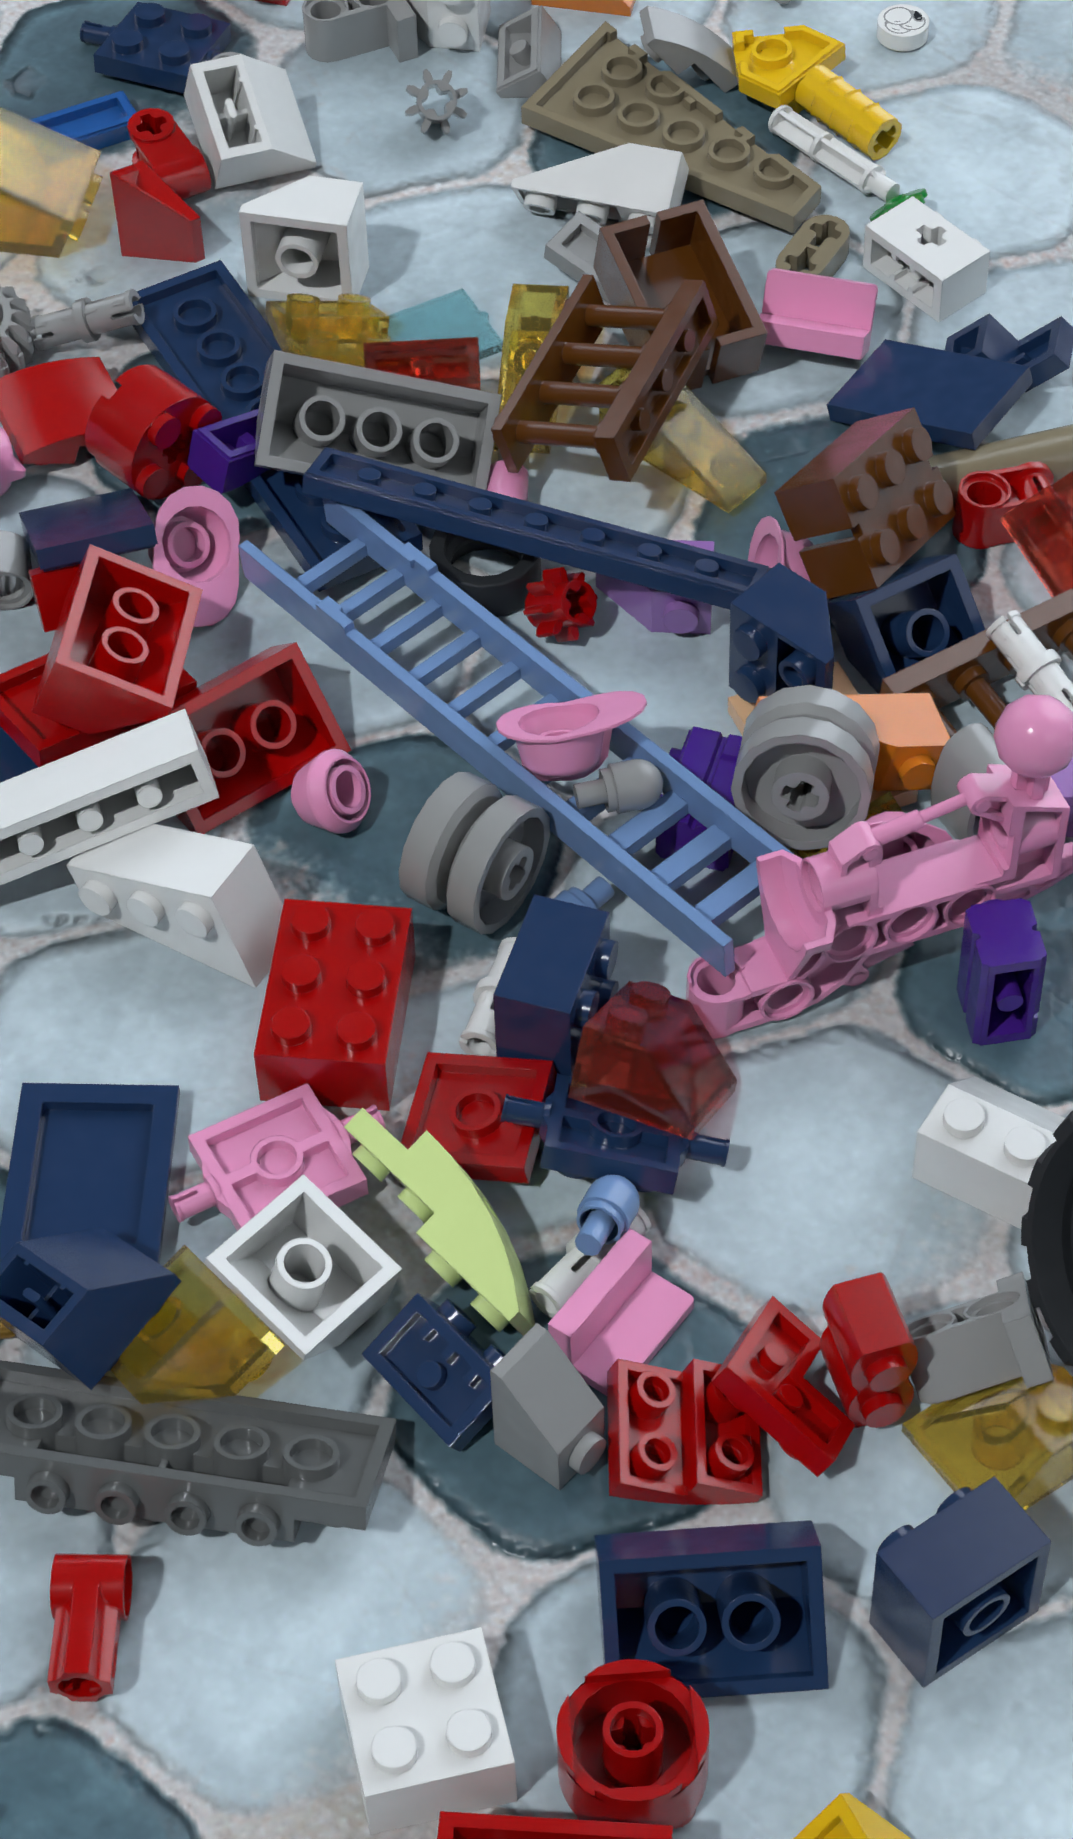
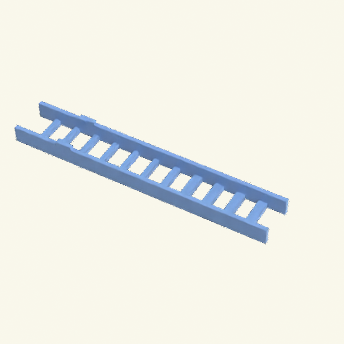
M323 499L327 523L351 542L296 579L250 541L246 540L238 545L244 576L506 795H517L542 807L550 818V831L723 976L726 977L735 970L733 939L719 929L718 926L760 895L756 857L781 849L792 853L629 722L612 729L609 750L622 759V761L644 759L654 764L659 769L663 778L662 792L664 795L610 835H605L590 822V820L606 809L604 804L578 809L574 796L565 802L546 786L551 781H540L505 752V750L516 743L515 740L506 738L498 733V730L486 737L465 719L520 679L524 680L543 696L542 699L534 704L562 703L593 696V694L441 574L435 562L411 543H402L361 509ZM366 556L371 557L388 571L340 605L329 596L320 600L313 594L314 591ZM404 586H407L426 602L371 640L354 628L353 621ZM443 616L464 632L463 635L409 672L387 655ZM481 647L504 664L448 704L426 687ZM687 814H690L707 828L651 871L632 857L634 853ZM731 848L751 863L694 907L675 892L677 888Z

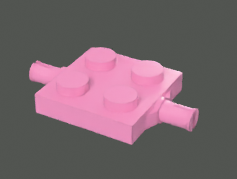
M306 1083L189 1135L190 1152L203 1172L204 1182L176 1195L168 1196L169 1204L178 1222L181 1223L185 1219L215 1206L221 1213L230 1218L235 1229L238 1231L303 1174L337 1207H341L369 1194L367 1178L352 1155L351 1144L357 1142V1140L344 1128L356 1114L339 1120L334 1114L322 1107L312 1089ZM373 1104L365 1109L386 1129L383 1117L376 1105Z

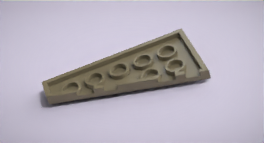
M606 21L521 106L522 124L594 153L628 143L682 152L689 167L685 190L791 233H794L821 203V185L779 153L768 154L755 144V135L743 126L735 129L724 121L723 111L672 71H659L648 62L647 52L636 44L628 47L617 39V29Z

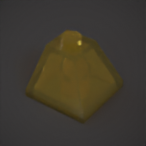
M184 1244L163 1265L182 1282L167 1298L162 1309L148 1321L120 1355L118 1362L111 1369V1372L142 1405L236 1396L249 1382L258 1379L266 1372L273 1357L285 1346Z
M1051 1364L1054 1377L1052 1381L1026 1388L1023 1377H1019L952 1400L934 1403L904 1422L901 1431L954 1492L963 1487H970L971 1490H974L995 1476L1024 1510H1027L1073 1479V1377L1064 1367Z

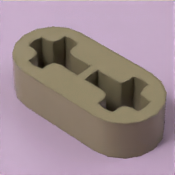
M817 215L809 218L780 252L776 259L775 268L833 277L849 254V226L837 216Z

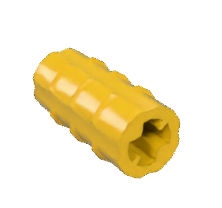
M818 65L810 69L797 86L795 101L799 106L814 116L817 122L825 124L834 131L836 136H841L852 144L854 149L860 150L870 159L879 160L883 158L898 142L902 130V124L898 122V119L884 110L879 102H873L862 94L861 89L854 88L842 76L836 75L824 65Z

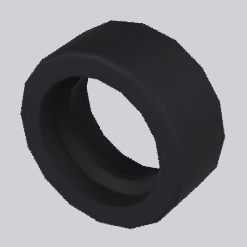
M435 530L429 545L430 559L437 564L438 571L495 617L505 616L523 608L529 592L526 588L527 583L540 582L542 579L541 558L440 530ZM487 549L506 552L519 561L512 569L498 575L489 576L466 574L452 566L459 557L465 554Z

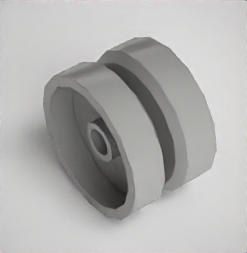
M805 685L783 688L762 699L746 719L731 786L735 807L784 847L798 850L828 848L830 840L852 824L864 821L867 817L880 750L875 723L860 704L837 690Z
M457 772L444 780L432 793L412 825L403 847L399 867L400 889L408 898L432 910H444L447 908L448 914L455 922L479 934L494 933L505 925L519 909L536 881L545 859L550 838V818L545 810L517 795H505L502 797L495 784L470 772Z

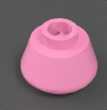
M330 749L321 752L296 773L292 783L291 800L297 814L307 824L333 833L343 834L356 829L364 819L370 806L371 787L367 773L355 758L343 750Z

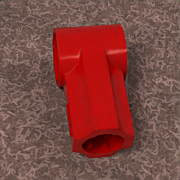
M55 1554L50 1580V1607L52 1617L55 1620L47 1679L50 1693L60 1694L71 1701L97 1702L100 1697L113 1694L121 1621L128 1620L132 1603L133 1573L130 1554Z

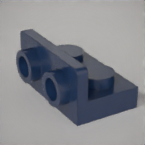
M417 1293L362 1352V1355L449 1447L460 1452L493 1417L490 1370L506 1354L494 1344H490L484 1350L470 1335L478 1326L450 1299L447 1298L441 1305H438Z

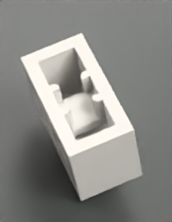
M912 196L865 225L863 268L937 322H941L986 293L990 250Z

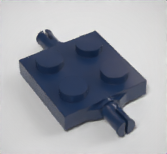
M137 2L119 24L111 27L85 20V23H82L80 28L81 42L100 45L93 54L95 72L180 93L185 92L190 64L211 60L216 55L221 54L232 41L231 23L211 19L204 14H189L164 8L157 3Z
M558 1073L554 1091L546 1098L545 1103L506 1094L500 1122H509L540 1129L539 1134L544 1142L540 1168L558 1171L560 1174L574 1179H598L605 1175H620L631 1181L638 1192L656 1191L673 1195L679 1168L685 1163V1159L725 1167L730 1139L725 1140L691 1133L690 1126L685 1119L687 1100Z

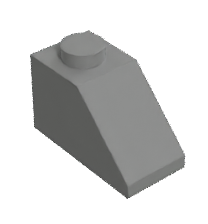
M536 1323L490 1370L494 1441L497 1446L560 1491L576 1473L584 1475L589 1472L602 1456L606 1447V1440L604 1439V1406L549 1331Z

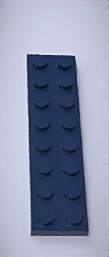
M221 260L137 291L140 299L132 303L133 306L143 303L145 320L141 325L132 326L164 372L173 376L221 412L222 420L259 409L266 363L274 350L288 351ZM269 469L245 483L244 486L304 572L351 542L327 523L323 499L302 493L303 475ZM361 509L402 543L406 544L409 542L419 551L423 550L422 533L414 523ZM366 556L317 590L321 592L382 566L371 557Z

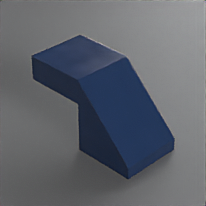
M989 313L949 336L946 341L945 351L1030 366L1033 383L1025 391L1028 392L1070 368L1073 350V327L1060 316L1018 341Z

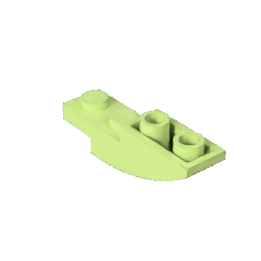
M362 1107L344 1126L360 1143V1146L352 1155L380 1182L391 1173L406 1187L397 1197L424 1222L416 1232L432 1249L424 1261L452 1288L464 1279L479 1294L470 1305L497 1331L501 1332L510 1323L524 1336L535 1325L531 1297L521 1263L505 1228L489 1201L470 1176L427 1130L407 1149Z

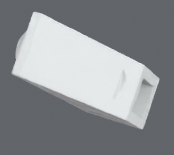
M628 143L514 178L511 188L520 203H524L523 207L537 214L554 215L556 209L574 212L575 214L580 211L599 225L606 224L607 218L626 221L647 215L650 222L649 234H653L656 213L681 206L689 167L682 152Z

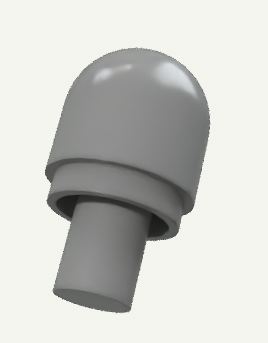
M631 759L608 764L607 768L599 769V779L573 784L574 797L578 809L604 804L608 813L616 811L617 814L650 807L659 799L663 790V778L659 769L644 759Z

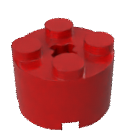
M139 365L125 371L115 380L122 386L110 399L101 395L90 413L85 431V444L88 452L95 456L96 462L102 468L147 499H162L183 487L199 486L203 480L189 468L187 463L192 433L195 429L222 421L221 412L193 390L155 365Z
M638 1659L606 1663L587 1674L585 1682L570 1697L568 1694L558 1713L556 1725L558 1777L563 1796L578 1820L673 1825V1829L684 1827L694 1817L696 1808L705 1792L708 1779L709 1719L701 1697L691 1686L689 1690L682 1682L670 1676V1669L656 1662ZM636 1748V1749H639V1750L631 1751V1750H626V1749Z

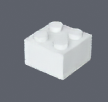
M481 1627L335 1660L340 1700L370 1835L439 1820L440 1811L469 1813L517 1802L515 1760Z

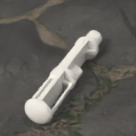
M781 105L772 112L768 121V129L772 134L778 135L808 155L811 160L819 162L854 185L863 194L870 195L873 193L885 202L899 195L900 185L887 177L886 171L879 164H874L836 139L830 132L822 130L793 111L788 105Z

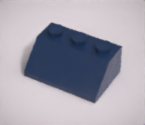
M812 1520L594 1535L604 1664L626 1659L656 1662L670 1669V1676L682 1682L689 1690L691 1686L701 1698L829 1689L822 1552Z

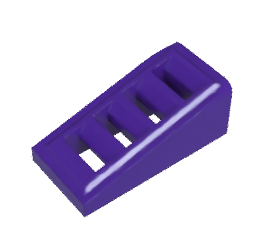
M259 409L193 430L187 459L188 466L208 486L220 494L230 492L269 470L254 466Z

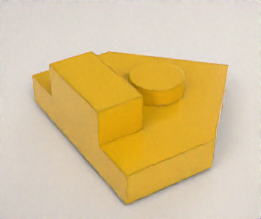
M805 25L784 27V34L754 37L753 30L732 32V49L739 92L775 109L781 105H788L793 111L800 113L803 108L795 101V92L799 82L805 77L807 72L818 65H824L832 70L846 59L844 43Z

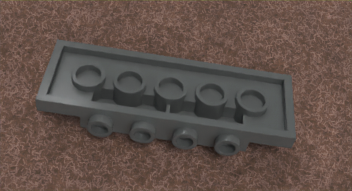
M0 1360V1475L14 1477L15 1500L26 1501L32 1509L43 1514H55L66 1507L96 1512L101 1519L114 1525L127 1524L133 1518L165 1522L170 1529L181 1535H196L202 1532L203 1529L236 1533L242 1541L252 1546H266L275 1539L294 1542L302 1521L324 1524L335 1528L345 1527L365 1531L396 1441V1419L110 1376H103L91 1391L62 1369Z

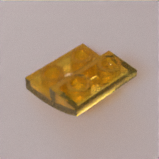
M292 293L287 295L286 301H266L265 313L273 334L283 352L407 376L410 355L391 341V337L388 335L390 317L371 304L369 297L345 293L338 295V301H320V298L313 295Z

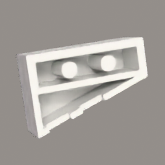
M152 824L75 855L66 865L79 889L78 894L81 901L90 911L254 988H257L270 971L283 904L254 844Z

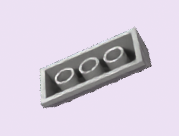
M274 350L265 367L257 416L254 466L304 475L323 449L329 447L487 490L494 446L491 428L499 414L502 395Z

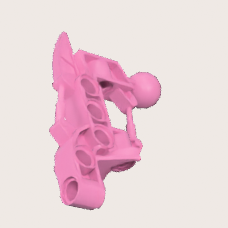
M1027 694L1008 704L995 725L994 740L998 756L1006 765L987 764L986 773H971L964 776L957 784L959 795L919 812L915 809L873 828L866 821L856 822L829 841L827 852L802 859L781 849L756 857L765 936L755 939L750 943L734 947L735 970L726 977L702 957L694 960L688 969L685 1016L689 1027L703 1037L716 1039L724 1038L735 1032L770 1021L786 1020L799 1014L807 1007L820 1002L842 985L857 986L862 984L869 977L867 968L913 946V942L964 927L965 911L971 905L981 904L992 899L1010 900L1023 898L1027 900L1072 874L1073 842L1065 843L1070 806L1051 776L1067 768L1073 758V712L1060 700L1050 695ZM966 805L973 815L980 816L977 835L961 840L945 841L882 860V845L923 828L924 823Z

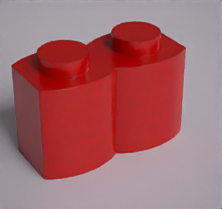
M882 1272L834 1284L827 1292L823 1301L822 1310L828 1326L825 1328L820 1339V1351L846 1415L856 1424L855 1428L866 1425L872 1428H880L893 1424L905 1414L914 1397V1388L909 1376L914 1371L918 1362L916 1345L890 1284Z

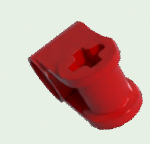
M147 108L131 116L127 128L130 139L136 148V151L133 153L132 164L143 160L182 200L211 189V177L203 155L189 141L168 111L160 108Z
M1039 461L1027 462L1019 466L997 470L975 471L967 474L960 481L952 531L958 542L974 549H988L1000 544L1029 539H1045L1054 536L1068 524L1071 518V509L1064 498L1057 496L1053 488L1054 475L1045 463ZM1033 478H1036L1039 483H1034ZM1035 518H1039L1040 523H1037Z

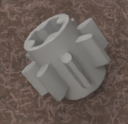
M428 69L423 70L425 84L421 89L413 85H407L406 92L417 99L416 105L410 106L405 111V115L414 116L419 114L424 120L421 125V133L423 134L429 129L431 124H440L441 130L447 135L450 133L448 119L451 115L460 119H465L467 115L462 108L456 105L457 99L464 97L468 90L467 88L453 89L449 84L452 78V71L450 70L444 74L442 80H433L431 73ZM435 88L438 95L448 94L450 101L444 107V115L437 116L434 109L425 110L422 106V103L428 99L429 89Z

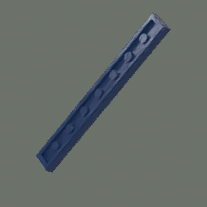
M329 447L323 449L303 475L302 493L729 610L730 603L771 569L769 566Z

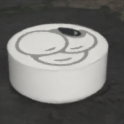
M898 4L885 8L879 14L877 38L883 46L894 51L907 52L918 49L926 43L929 31V17L922 9L913 5Z

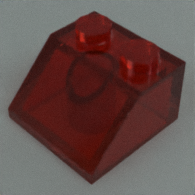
M629 981L583 1026L568 1097L693 1140L735 1092L737 1079L690 1001L671 995L666 987L654 982L640 981L635 983Z

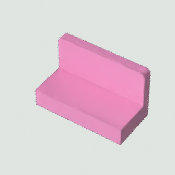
M772 268L767 273L762 313L759 315L768 332L765 344L861 360L869 351L878 294L877 285Z
M629 1228L627 1233H624L550 1320L548 1331L585 1382L607 1396V1371L619 1358L648 1365L694 1308V1298L691 1294L652 1272V1241Z

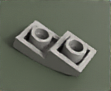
M646 6L639 11L644 34L641 36V42L648 55L655 62L659 63L663 60L677 75L692 66L702 80L707 81L711 79L724 93L738 85L733 49L717 34L692 19L665 9Z

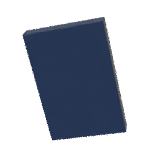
M885 339L826 405L831 421L853 425L856 421L915 407L921 425L929 433L932 442L976 450L1030 387L1033 381L1030 366Z
M131 488L19 512L23 533L40 570L44 572L81 564L90 544L116 555L153 548L158 544L154 524Z

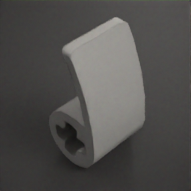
M973 723L965 726L946 742L934 771L931 786V806L959 795L957 784L964 776L971 773H986L987 764L1006 765L998 756L994 735L985 725ZM967 805L938 817L955 839L961 840L973 836V825L976 815L970 812Z

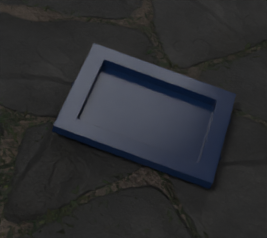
M22 1083L0 1224V1261L16 1242L103 1227L160 1264L180 1100L179 1085Z

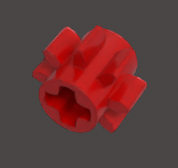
M564 567L545 569L542 574L543 581L527 583L526 585L529 592L525 599L524 615L537 628L536 636L538 638L555 636L557 642L578 640V628L594 626L595 624L593 616L597 607V594L585 582L584 572L567 574Z

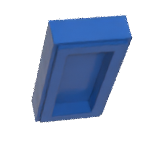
M118 91L25 122L29 139L45 165L49 166L130 140L127 125L131 116L136 113V110L125 93Z

